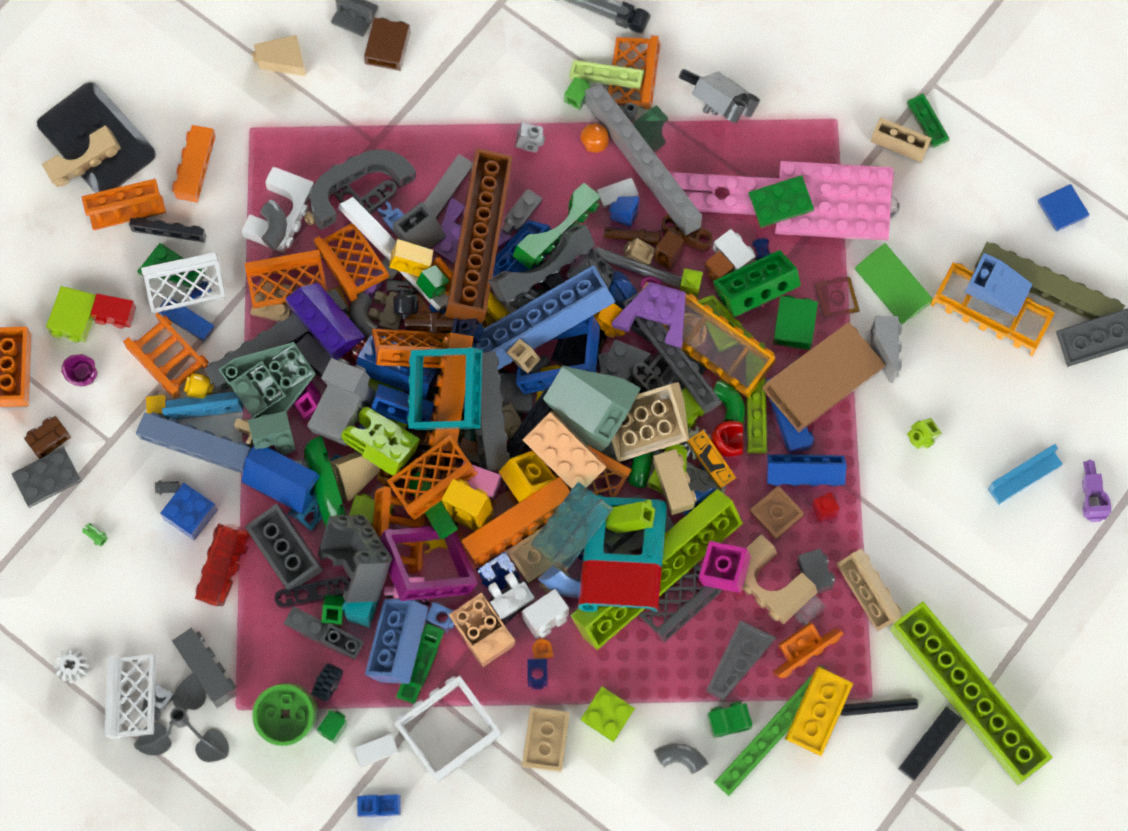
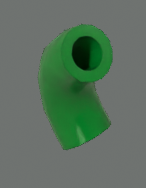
M718 379L714 392L726 407L724 422L738 421L743 423L745 406L742 396L733 386Z
M653 452L633 457L632 470L628 478L630 485L638 488L646 487Z

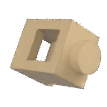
M521 339L507 352L517 366L526 373H529L541 360L534 350Z

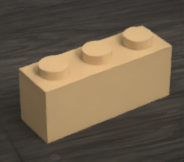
M880 117L870 142L922 163L932 138Z
M676 449L654 455L653 463L671 515L694 509V502L697 499L694 490L690 491L688 485L690 484L689 475L683 471L684 461L682 455H678Z

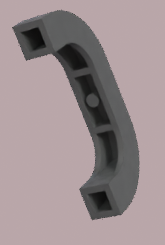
M369 150L357 156H351L346 162L332 166L330 170L322 174L315 182L311 192L310 209L312 218L319 230L335 223L337 213L328 200L330 195L369 173H385L401 188L415 181L416 170L403 156L389 150Z

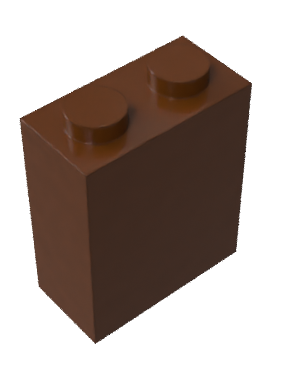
M374 18L364 54L365 64L401 71L411 33L410 24L403 21H390L387 18Z

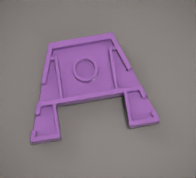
M453 198L449 202L441 226L446 238L434 247V253L454 265L461 228L456 222L464 211V205ZM501 229L497 250L505 243L507 244L511 240V236Z
M649 282L614 319L612 328L629 332L635 317L638 316L671 326L665 338V343L682 348L686 293Z

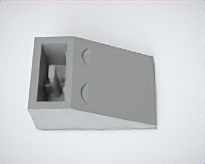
M875 315L871 326L870 346L882 358L883 363L886 365L883 371L889 382L893 383L895 378L899 376V371L902 368V360L898 359L902 349V342L898 341L902 331V324L898 323V316Z

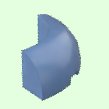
M551 566L538 578L548 589H556L559 595L579 598L581 579L566 576L554 566Z

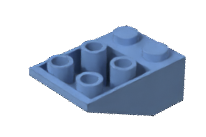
M984 253L965 293L1017 317L1032 287V283L1001 260Z

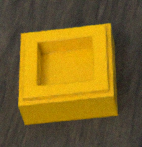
M147 396V413L151 414L154 412L163 415L162 408H166V396Z

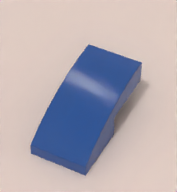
M401 795L357 796V816H401Z

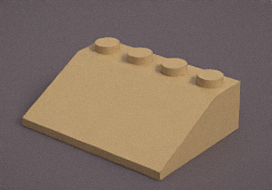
M679 382L636 396L630 411L611 440L618 462L689 440L685 403Z

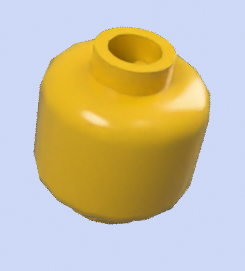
M193 373L190 377L187 376L184 391L187 392L188 397L205 398L207 395H211L213 384H210L208 376Z

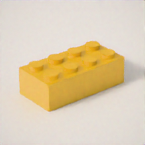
M453 479L442 498V502L452 520L473 531H477L491 522L495 513L487 493L482 489L477 488L475 490L469 487L470 484L464 480L459 479L457 481Z

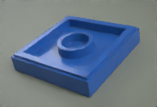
M1072 184L1038 200L1056 232L1090 215Z

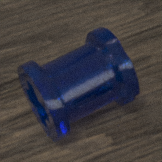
M760 238L752 242L753 247L756 249V261L772 254L769 252L768 238Z

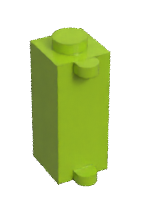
M651 500L608 508L606 528L616 534L652 528L655 509L652 507Z

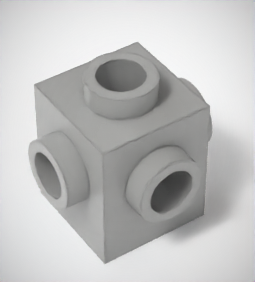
M522 122L517 131L515 147L537 153L539 147L543 146L545 141L543 127Z

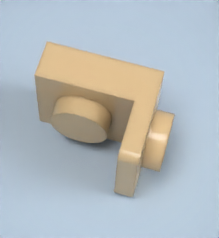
M636 238L627 242L624 247L625 253L623 256L650 265L656 249Z

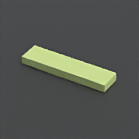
M573 60L569 77L570 79L577 77L588 82L641 89L645 72L640 69Z

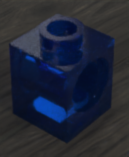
M527 659L528 687L540 690L544 689V686H548L547 659ZM534 671H541L543 676L540 679H535L532 673Z

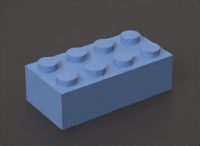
M384 599L365 672L366 676L382 683H410L428 607L415 600Z

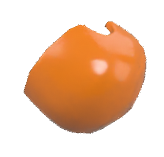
M598 123L588 124L581 131V142L587 151L598 153L608 147L609 135L603 125Z

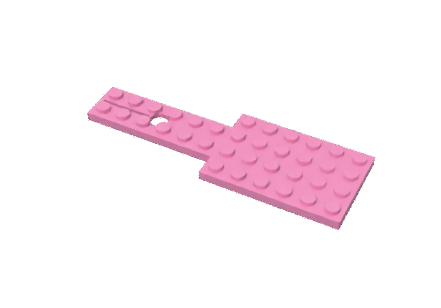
M780 161L779 178L669 172L699 212L755 215L748 192L802 175L814 211L776 223L775 234L889 240L893 167ZM719 187H725L729 191V196L724 200L717 199L714 194L715 190Z

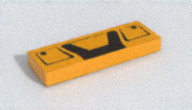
M704 430L687 441L719 489L736 479V476Z

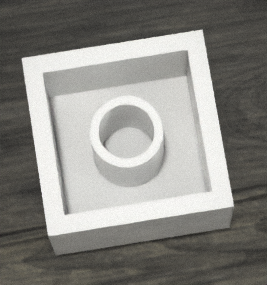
M554 589L522 611L523 622L536 639L540 636L544 638L551 633L550 629L556 625L560 627L568 621L569 607L556 589Z

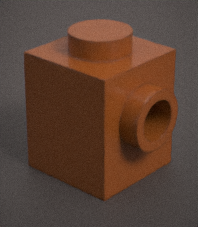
M718 251L705 262L704 270L707 272L709 279L714 281L733 272L734 265Z

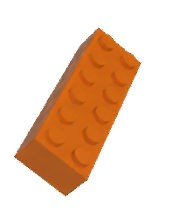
M559 477L461 540L466 556L475 570L479 567H486L491 559L503 556L506 553V549L515 546L526 536L532 535L543 525L549 524L560 514L563 515L572 509V493Z

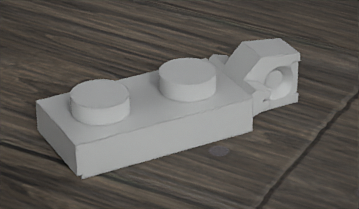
M527 188L504 219L505 225L502 230L510 235L514 229L517 231L521 229L542 203L543 198Z

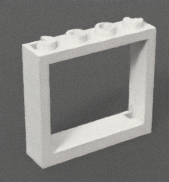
M460 675L457 678L453 676L445 682L446 686L442 689H434L428 694L430 697L424 702L422 699L412 706L414 708L412 711L401 713L394 723L437 783L502 736L500 730ZM459 686L492 732L436 772L404 726Z

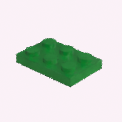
M802 175L748 192L760 228L814 211Z

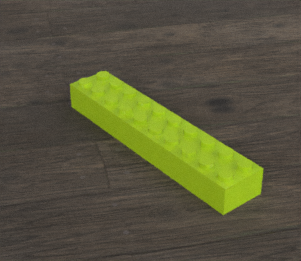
M715 490L665 533L660 595L705 557L709 541L721 543L743 524L733 501L720 490ZM598 606V610L594 612H585L578 608L570 616L582 637L598 650L645 608Z
M924 601L891 626L890 631L1018 786L1053 758Z

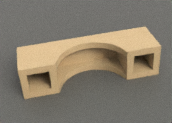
M103 126L89 135V148L80 158L67 160L56 155L42 164L54 185L57 187L65 186L74 177L83 175L87 169L96 167L105 158L117 154L121 147L107 126Z

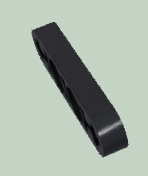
M337 577L299 585L289 590L285 588L276 592L274 600L276 605L282 609L323 601L325 595L321 596L317 593V589L320 586L328 588V592L325 595L343 596L344 591L349 589L350 582L345 577ZM340 582H343L344 585H347L344 587L343 591H341L340 588H335V593H332L329 584H333V588L338 587ZM301 590H306L309 593L308 597L304 600L298 598V592ZM291 592H294L296 601L293 602L292 598L286 599V603H282L281 600L278 601V599H281V595L285 594L286 597H292Z

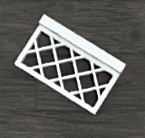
M213 252L141 268L145 279L151 313L226 298L219 255ZM215 266L217 273L211 279L204 273L208 267ZM193 270L199 273L194 283L185 278L189 271ZM175 274L181 277L176 287L167 282L170 276ZM202 276L211 281L205 290L197 286ZM158 278L162 281L157 291L151 288V279ZM184 280L192 284L187 294L178 289ZM213 283L220 287L221 294L213 296L208 293ZM165 284L174 289L168 298L160 294ZM195 287L203 292L201 297L196 300L189 297ZM176 291L185 296L181 303L177 304L171 301ZM158 295L166 299L162 307L155 308L154 300Z
M148 654L120 658L115 656L107 657L105 737L122 739V737L154 734L156 655ZM145 660H149V667L144 672L140 666ZM124 662H131L134 665L128 673L124 671ZM138 670L142 676L135 683L130 677ZM146 678L149 681V686L143 691L139 686ZM129 681L133 686L125 693L123 691L124 684ZM137 689L142 695L134 702L130 696ZM146 699L148 707L142 711L139 704ZM128 700L132 706L125 713L123 711V704ZM136 709L141 715L133 722L129 716ZM144 718L147 720V730H141L138 727ZM127 720L131 727L126 732H122V724Z

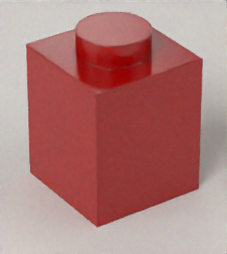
M832 492L814 499L812 503V508L820 523L837 516L840 510Z

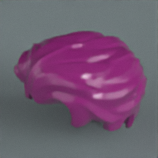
M83 354L68 356L61 366V373L66 381L75 386L84 387L92 384L98 374L94 360Z

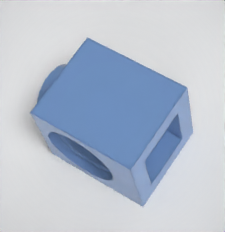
M433 602L425 622L448 633L449 629H453L455 626L449 617V614L454 610ZM444 614L448 618L445 622H439L437 617Z

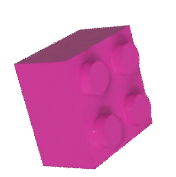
M709 541L699 575L703 586L741 593L751 560L748 549Z

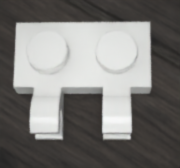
M512 572L505 576V580L511 587V590L503 595L495 582L488 586V590L494 597L490 604L500 620L535 600L526 583L522 582L519 584Z

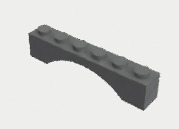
M577 224L562 233L554 252L539 266L524 272L502 271L488 280L497 300L506 303L515 300L518 294L529 291L532 285L545 281L546 276L559 272L562 266L573 263L579 255H585L590 252V248L595 246V243L587 225Z

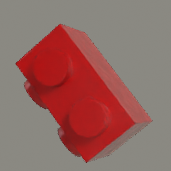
M96 293L91 316L100 325H106L107 323L120 329H124V327L131 328L136 305L133 300Z

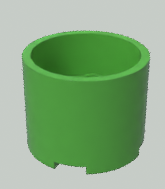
M282 683L266 689L254 704L252 713L254 727L265 741L273 745L288 746L295 744L308 736L315 727L318 715L317 703L313 695L300 685ZM283 709L291 711L289 714L290 718L282 716L284 714Z

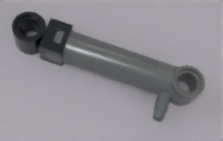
M564 0L616 21L615 25L625 29L629 28L639 34L644 32L651 18V15L646 10L641 8L635 9L634 5L624 1L620 4L613 0Z

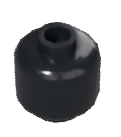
M399 291L398 295L393 297L394 313L400 315L401 319L417 313V295L413 294V291Z

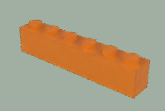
M447 333V337L444 336L442 348H472L474 336ZM466 355L441 356L439 367H442L441 375L437 377L436 383L439 390L438 394H435L434 397L436 410L435 414L433 413L431 416V422L461 421L465 396ZM459 429L432 430V433H429L428 436L430 449L449 435L457 443ZM450 442L445 445L443 451L452 452V443Z

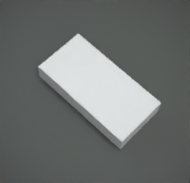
M632 178L597 190V193L601 196L600 201L603 208L611 206L612 202H616L618 197H638V191Z
M392 733L354 748L361 768L399 753Z

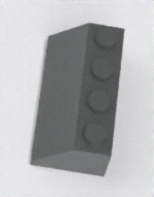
M275 504L245 526L287 590L309 582L324 571V568L289 516L278 504Z

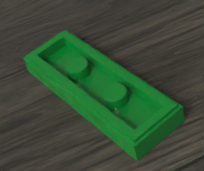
M924 93L907 100V105L925 136L932 138L930 142L932 148L948 142L950 138Z

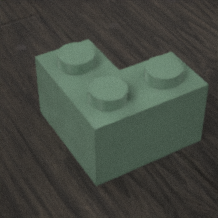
M286 411L248 420L255 450L274 445L276 452L279 454H289L296 451Z

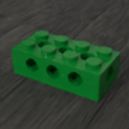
M781 250L713 281L717 298L733 317L801 286L797 267Z

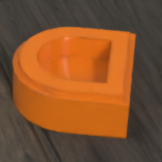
M541 638L534 642L532 646L534 661L554 657L552 645L547 639Z

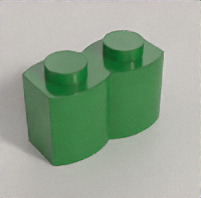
M741 701L731 703L729 708L722 709V706L714 707L707 714L713 739L747 731L753 727L747 703L741 704Z

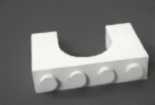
M272 167L265 182L267 190L287 197L293 203L292 212L286 218L287 230L285 238L276 249L285 253L287 248H291L294 233L299 231L301 227L300 221L309 210L308 204L311 200L314 182ZM249 214L242 229L244 238L267 246L261 237L268 229V221Z

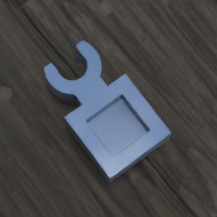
M386 202L385 204L388 209L381 210L379 207L378 212L381 217H384V223L393 231V223L404 214L398 208L393 210L391 204Z

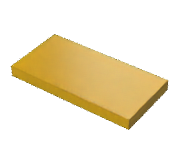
M817 666L785 740L822 757L854 683Z

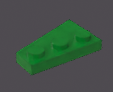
M159 243L137 272L142 275L141 268L185 258ZM195 270L189 271L185 278L194 283L199 273ZM176 274L171 275L168 281L178 284L181 277ZM204 276L201 277V279L199 280V282L197 283V285H198V284L200 283V281L204 278ZM184 280L181 286L191 288L192 284Z

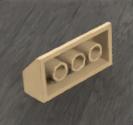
M862 548L836 564L876 631L903 617L900 607L893 601L889 589L882 583L878 571L873 568L868 555Z

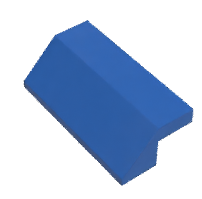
M253 446L246 456L241 482L303 515L313 501V497L309 492L318 480L319 475L268 447L255 450Z

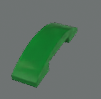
M426 623L421 635L410 683H401L396 698L411 704L416 703L437 655L445 630Z

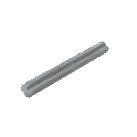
M600 247L595 248L601 254L603 260L644 276L658 278L662 282L675 287L681 286L682 277Z

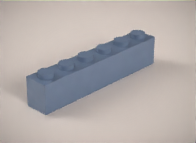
M144 412L136 431V435L141 440L242 474L246 456L251 451L250 446L244 442H239L238 444L232 442L233 440L226 436L220 438L211 431L204 430L202 432L193 425L186 424L184 426L175 419H163L161 415L154 412L151 414Z

